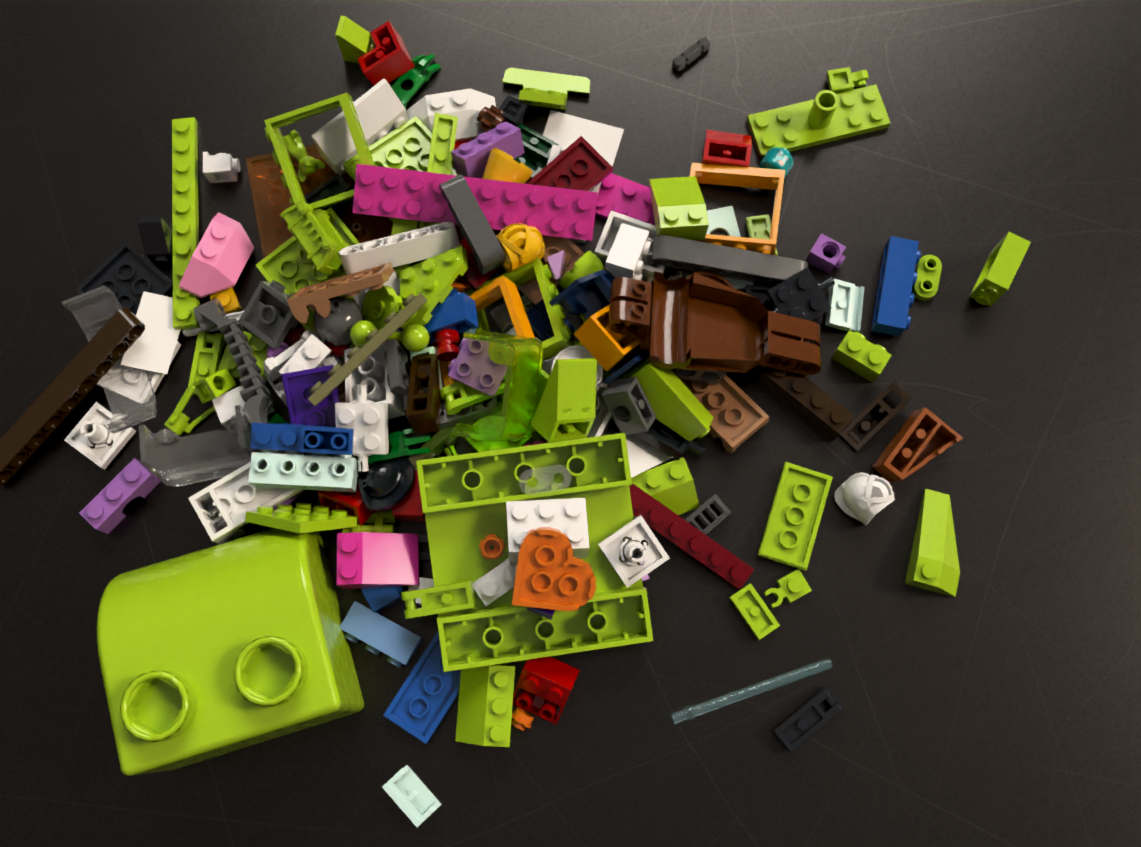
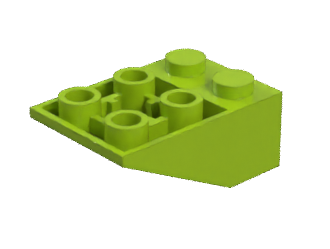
M595 358L556 359L531 424L548 442L587 438L595 419L597 360Z

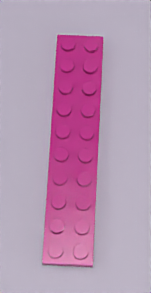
M356 164L353 213L435 223L453 222L455 225H458L439 188V184L456 177V175ZM464 177L492 229L502 230L508 225L521 223L528 227H536L542 235L592 241L598 192Z

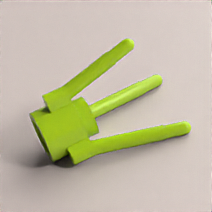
M194 385L190 387L188 392L186 389L174 412L164 423L166 427L178 435H181L183 431L189 434L197 424L216 411L213 405L190 424L188 423L190 418L182 413L195 390Z

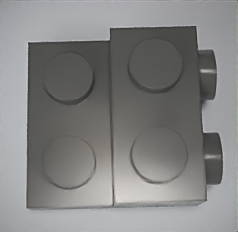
M260 281L238 322L272 348L279 349L290 328L296 329L299 323L293 316L287 302L293 294L290 293L288 295L285 293V286L277 281Z

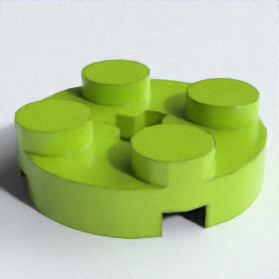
M387 285L377 290H368L362 304V315L366 316L367 321L372 322L377 330H381L386 325L384 320L393 311L397 314L399 313L403 303L402 298L396 295L392 287Z

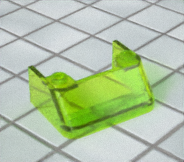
M476 329L465 331L463 338L489 341L488 354L490 359L497 364L507 365L501 416H485L480 421L479 426L458 423L452 429L451 435L485 441L518 440L529 437L534 429L531 424L537 408L544 357L543 344L538 339Z

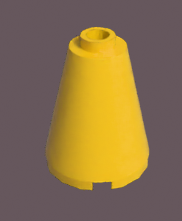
M493 148L482 179L525 184L531 178L533 171L522 162L518 163L511 155Z

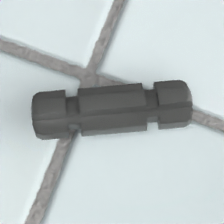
M701 37L697 40V44L694 43L681 53L682 56L678 55L674 58L672 66L677 71H681L686 67L685 64H690L701 55V52L704 53L710 48V41L706 37Z

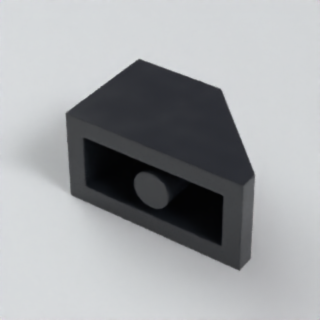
M162 218L137 219L145 255L153 264L159 266L173 263L171 228Z

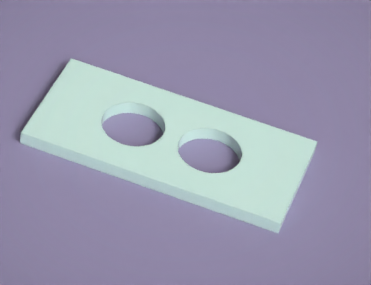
M733 206L707 211L709 226L706 234L720 229L729 236L741 237ZM724 277L736 290L745 289L746 285H754L751 281Z

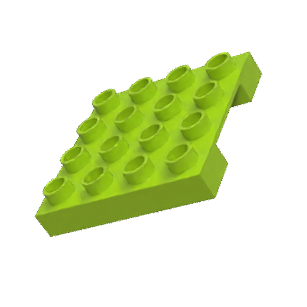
M625 433L416 461L422 510L425 513L434 587L470 580L473 583L509 558L506 502L585 498L589 553L588 558L580 559L590 564L595 575L596 590L593 598L589 599L585 605L580 606L575 611L555 610L552 620L528 611L527 607L512 605L513 588L487 606H485L474 590L476 607L438 614L437 624L444 672L653 641L647 590L643 587L642 578L627 588L598 546L599 542L634 519L629 485H632ZM489 534L497 535L505 543L503 555L498 559L491 558L488 560L481 555L482 551L479 549V543ZM629 537L623 538V542L626 538L628 539V542L630 541ZM494 545L489 546L491 550L495 548Z

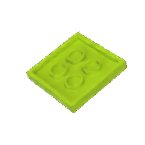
M296 503V507L278 504L277 509H273L270 506H258L256 511H246L245 522L299 534L357 527V517L347 515L346 510H332L331 512L329 507L314 506V508H311L310 503Z

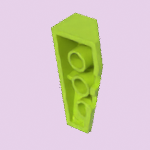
M924 489L905 584L956 597L960 567L950 495Z

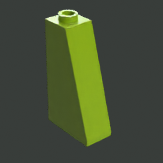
M647 358L620 378L637 377L656 415V419L689 442L696 437H704L711 428L709 426L714 417L671 369L656 367Z

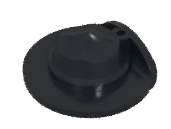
M405 456L377 461L368 468L369 471H365L359 476L358 484L364 504L369 510H387L401 502L409 493L415 480V469L411 461Z

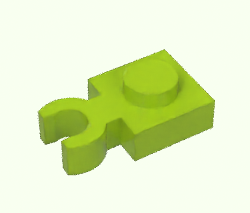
M797 569L776 581L779 586L778 589L770 588L763 595L774 594L776 596V602L770 605L771 608H775L782 603L783 598H786L787 602L791 603L812 590L800 569Z

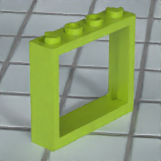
M347 92L264 120L266 128H264L266 131L265 135L269 142L272 141L275 151H272L273 158L276 164L282 168L281 180L284 187L289 188L292 196L289 198L292 206L299 202L306 203L280 127L342 107L361 164L375 166L352 97ZM354 189L311 203L310 206L313 210H318L354 198Z
M537 258L526 266L502 274L515 283L516 286L535 277L537 278L554 337L537 344L541 356L532 362L536 364L558 355L565 348L572 346L569 339L572 333L564 323L563 318L566 317L563 307L560 304L551 306L549 303L559 292L551 282L553 274L549 270L548 264L544 265ZM494 279L487 281L480 289L490 284ZM470 289L464 293L470 296L475 290ZM484 309L479 312L477 311L478 328L472 331L492 340ZM518 369L517 371L511 373V374L509 375V377L512 376V375H514V374H516V373H518V372H519V369Z

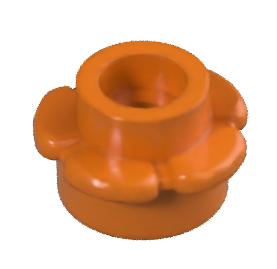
M489 534L480 541L479 549L482 551L481 555L485 559H498L503 555L505 543L497 535ZM494 545L495 548L491 550L489 546Z
M517 707L514 713H512L513 720L511 724L524 731L525 728L530 729L532 727L531 723L534 717Z

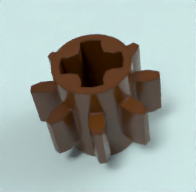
M491 105L490 109L485 106L477 117V122L480 123L478 128L483 132H488L498 124L505 122V118L502 117L503 111L494 105Z

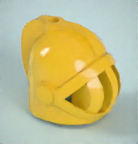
M516 223L506 226L496 235L505 254L503 267L507 272H512L526 266L537 258L541 260L545 254L543 237L536 227H528L525 224Z

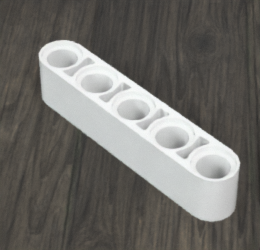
M445 222L351 245L341 249L339 256L347 275L389 262L392 263L393 267L429 259L460 246V241L455 224L453 222Z

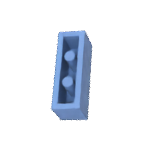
M354 601L340 625L341 629L345 631V638L354 643H357L358 640L367 643L365 649L376 655H379L380 652L385 653L389 656L387 661L399 668L402 664L410 665L424 640Z

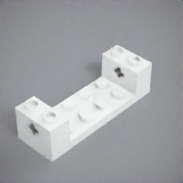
M276 450V453L286 454L287 450ZM302 452L301 455H311V453ZM327 454V456L337 457V454ZM249 462L188 499L211 540L222 544L235 540L246 533L242 527L248 523L245 522L246 511H256L258 506L274 508L301 492L302 489L254 487L248 483L251 463Z

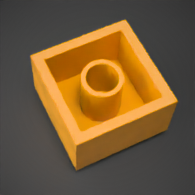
M610 304L590 316L574 333L581 344L592 354L606 372L630 356L641 345V338L619 334L609 329Z

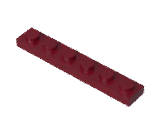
M635 484L629 485L634 516L641 515L647 525L739 590L743 587L754 571L752 567Z

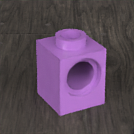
M821 233L806 261L830 274L834 267L839 269L844 261L845 256L842 253L846 246ZM823 252L830 253L832 258L826 257Z

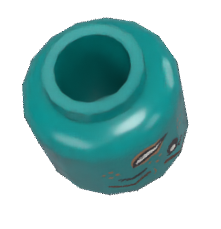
M774 147L767 151L759 167L785 170V179L792 169L794 161L787 149Z

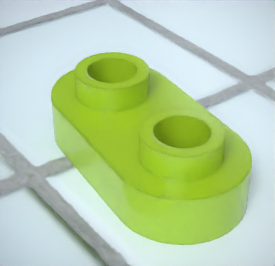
M925 255L916 265L915 272L918 275L915 285L912 286V293L918 300L928 301L937 293L942 270V263L938 257ZM927 263H931L934 268L928 267ZM923 284H927L929 289H925Z

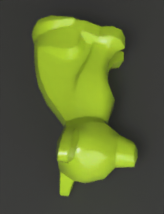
M296 130L291 131L287 136H283L289 154L299 162L298 178L301 182H304L308 175L314 174L318 169L325 168V164L321 160L307 155L306 148Z

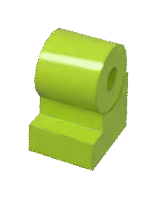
M225 367L192 385L195 386V392L201 402L206 403L234 387L236 382L228 368Z

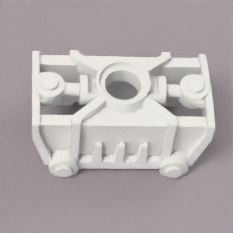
M305 331L301 336V340L277 357L267 358L263 363L265 366L263 367L264 377L286 406L287 401L283 382L274 385L273 381L281 376L279 370L311 334L318 338L316 332ZM328 355L319 367L333 365L334 368L338 363L341 366L345 363L339 356Z

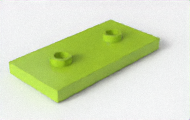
M788 462L784 463L757 556L803 571L807 570L832 482V476Z

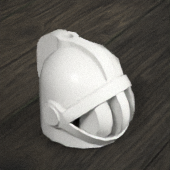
M863 472L855 473L837 488L834 495L838 506L846 514L861 521L865 526L878 512L895 500L892 486L887 480L877 475H869Z

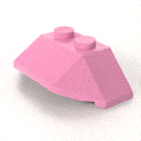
M219 212L211 220L193 253L178 288L203 298L209 294L217 293L236 285L254 250V246L241 223Z

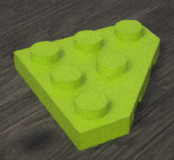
M462 245L399 271L402 302L411 294L417 296L420 292L427 299V303L401 326L403 330L410 324H420L422 326L427 324L433 316L431 312L437 303L442 304L452 291L453 287L451 285L457 276H463L467 271V250Z

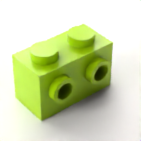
M849 330L831 358L873 383L881 374L892 355L883 346L874 345L867 341L861 333Z

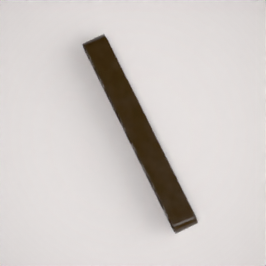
M128 308L118 310L0 438V485L7 482L142 335L145 330V324Z

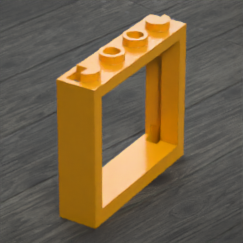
M692 163L690 176H696L699 184L776 190L769 240L706 234L705 240L694 241L775 255L785 170Z
M502 275L469 296L475 301L476 311L478 312L504 297L520 343L511 348L514 351L515 357L507 371L508 375L520 368V361L523 358L527 357L529 360L534 361L541 356L515 283ZM435 342L432 343V346L437 349L438 345ZM440 361V372L444 385L448 386L455 383L448 376V367L451 362ZM461 393L456 394L455 399L462 397Z

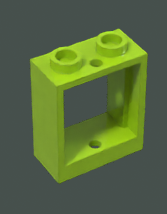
M1008 232L992 249L970 297L974 298L979 304L991 307L1009 289L1031 242Z

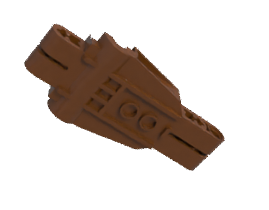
M654 271L653 281L652 276L647 282L628 277H618L611 283L609 329L619 334L641 338L640 349L649 351V360L656 367L663 369L678 368L683 370L747 373L755 366L761 365L801 375H814L821 370L819 324L768 311L756 297L697 273H693L690 279L680 277L676 280H668L664 278V273Z

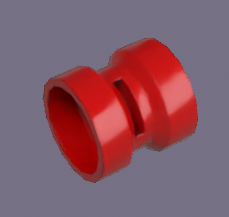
M444 329L436 332L434 337L435 343L438 345L436 350L438 360L451 362L454 358L456 359L460 352L459 346H457L460 340L459 332L453 329Z

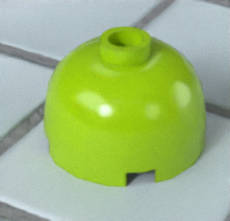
M590 250L587 251L575 262V266L566 272L559 285L565 289L576 279L603 270L602 261L595 253Z

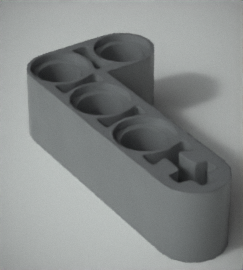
M460 174L439 184L442 196L473 252V260L480 274L483 276L503 266L505 263L504 251L463 175Z

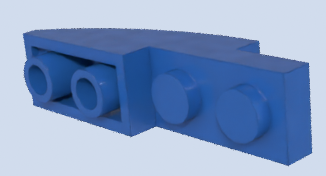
M252 423L251 449L353 455L354 429L289 423Z

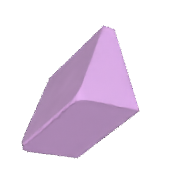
M564 251L547 257L553 277L558 282H560L563 275Z

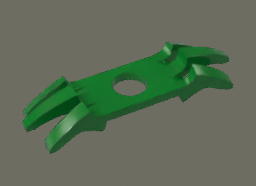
M421 54L413 58L412 62L415 67L402 74L392 85L391 88L404 107L407 106V102L425 81L428 82L431 75L441 68L438 63L427 67L436 57L434 54L428 56ZM409 80L413 82V88L407 91L403 90L401 84Z
M412 428L389 433L388 440L392 444L391 452L389 454H373L368 456V464L403 456L431 452L430 448L409 450L408 446L430 441L431 437L407 438V435L414 433Z

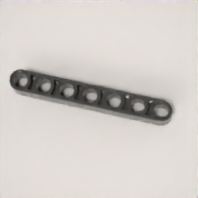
M658 235L653 238L651 262L666 267L695 272L711 271L723 277L774 286L808 267V262L798 259L667 235Z

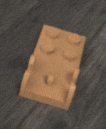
M389 262L302 287L287 300L293 316L303 324H306L309 318L307 306L312 311L317 310V313L326 318L331 311L330 298L342 297L344 294L346 297H352L361 293L360 290L369 288L370 291L382 288L384 286L383 283L387 282L394 272L392 263Z
M727 375L717 385L680 379L714 417L709 426L711 428L709 433L713 438L719 437L723 442L725 450L730 454L769 422V416Z

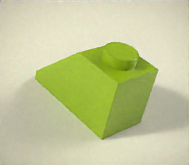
M346 16L340 17L335 36L344 61L359 63L358 58L374 49L376 45L370 32Z

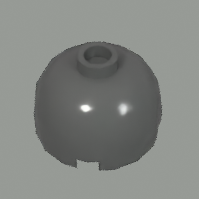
M339 296L330 298L331 311L326 318L322 317L315 310L313 323L316 335L322 342H332L334 346L350 344L352 342L350 338L352 326L356 322L363 320L361 311L348 298Z

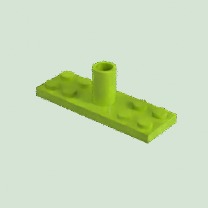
M876 84L838 94L830 90H822L813 100L747 116V123L759 159H763L767 151L774 147H782L791 152L885 129L891 124Z

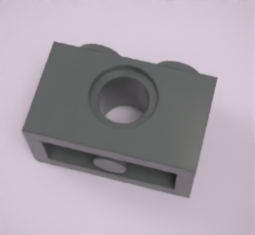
M637 377L614 380L610 382L602 394L604 403L613 416L615 424L620 432L625 433V435L647 432L656 419V415Z

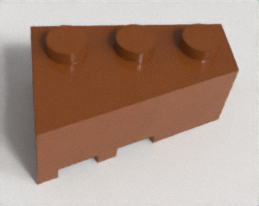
M926 407L915 410L907 418L872 468L890 483L903 480L927 464L935 456L943 453L948 447L959 442L963 437Z

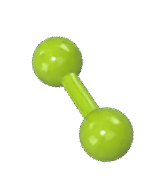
M367 320L356 322L350 330V338L353 344L362 348L368 342L365 338L376 326ZM410 324L405 327L403 332H395L386 341L395 339L398 342H402L407 350L419 352L427 347L430 336L424 326Z

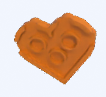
M539 527L529 530L522 539L518 551L512 605L559 611H575L580 606L585 605L589 599L591 600L596 590L595 575L588 562L573 557V549L568 536L552 527Z

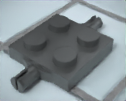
M391 339L385 341L386 351L384 352V357L388 364L389 372L387 382L392 390L401 394L404 411L406 412L411 371L410 351L403 346L402 342Z

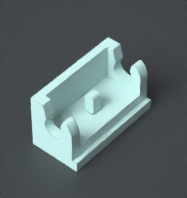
M408 765L400 769L382 786L416 827H419L442 805Z

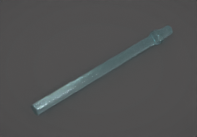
M827 658L692 707L690 705L684 706V710L672 713L671 717L674 724L687 719L693 721L696 716L820 673L833 668L830 659Z

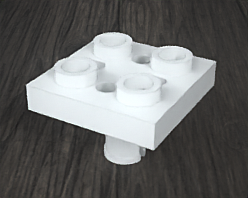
M96 402L64 441L105 470L136 430Z
M641 515L598 543V546L627 588L670 559ZM629 537L630 541L628 542V539L626 538L623 542V538Z

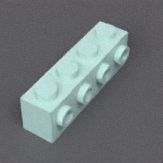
M261 449L260 453L252 452L248 483L254 487L356 492L358 461L352 458V455L337 454V457L327 456L324 453L301 455L302 452L286 451V454H277L276 450Z

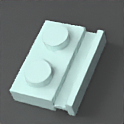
M833 279L835 285L829 287L828 302L832 309L826 312L825 326L844 331L859 332L861 329L864 287H857L855 284Z

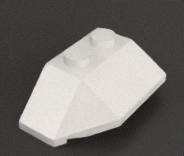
M464 89L425 95L406 112L409 120L416 116L431 133L435 113L458 117L455 142L475 139L481 133H484L478 128L480 123L477 122V117L485 106L490 109L491 105L496 106L493 96L473 89Z

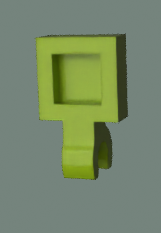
M850 67L828 70L826 74L829 90L835 94L853 90L854 86L864 87L866 86V80L869 79L867 70L851 73Z

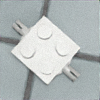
M358 384L356 385V400L335 403L336 427L354 429L353 455L358 456V471L365 472L369 471L368 456L389 453L388 403L367 400V385Z

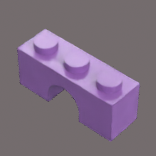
M503 122L492 130L481 133L477 138L468 143H463L459 148L451 151L457 176L462 174L464 177L482 178L493 148L502 150L514 157V159L524 154L520 129L508 122Z
M134 458L79 514L96 530L109 534L126 517L122 512L124 507L136 497L141 496L145 498L162 480L147 465Z

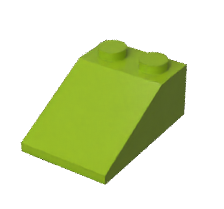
M696 176L649 179L656 235H667L689 240H705L709 222L706 204Z

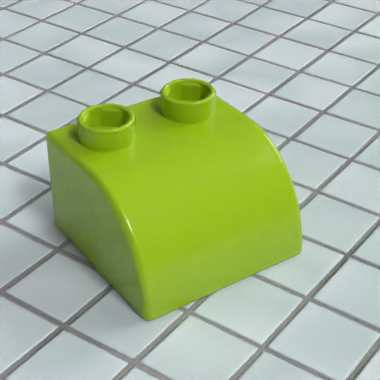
M272 528L125 572L114 577L109 582L102 594L98 608L97 647L120 768L124 775L133 776L175 770L351 715L363 709L364 701L349 642L344 637L345 631L340 626L343 618L320 531L299 534Z

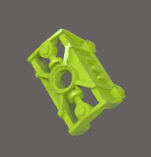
M299 202L285 209L280 214L289 225L287 227L288 230L297 239L296 242L299 248L307 255L309 260L311 259L315 263L316 269L319 272L327 275H336L343 269L339 251L350 245L344 243L331 224L327 211L323 209L313 210L310 204Z

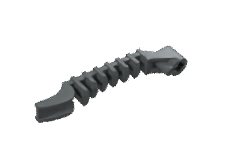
M217 298L194 307L195 317L203 332L217 327L224 335L234 361L238 366L239 374L242 377L240 378V383L245 390L240 391V395L243 401L246 402L244 413L251 425L253 422L268 423V413L273 404L269 396L271 393L265 386V379L260 374L262 371L256 364L257 359L252 354L253 349L248 344V337L243 333L245 331L244 327L235 318H227L225 310Z

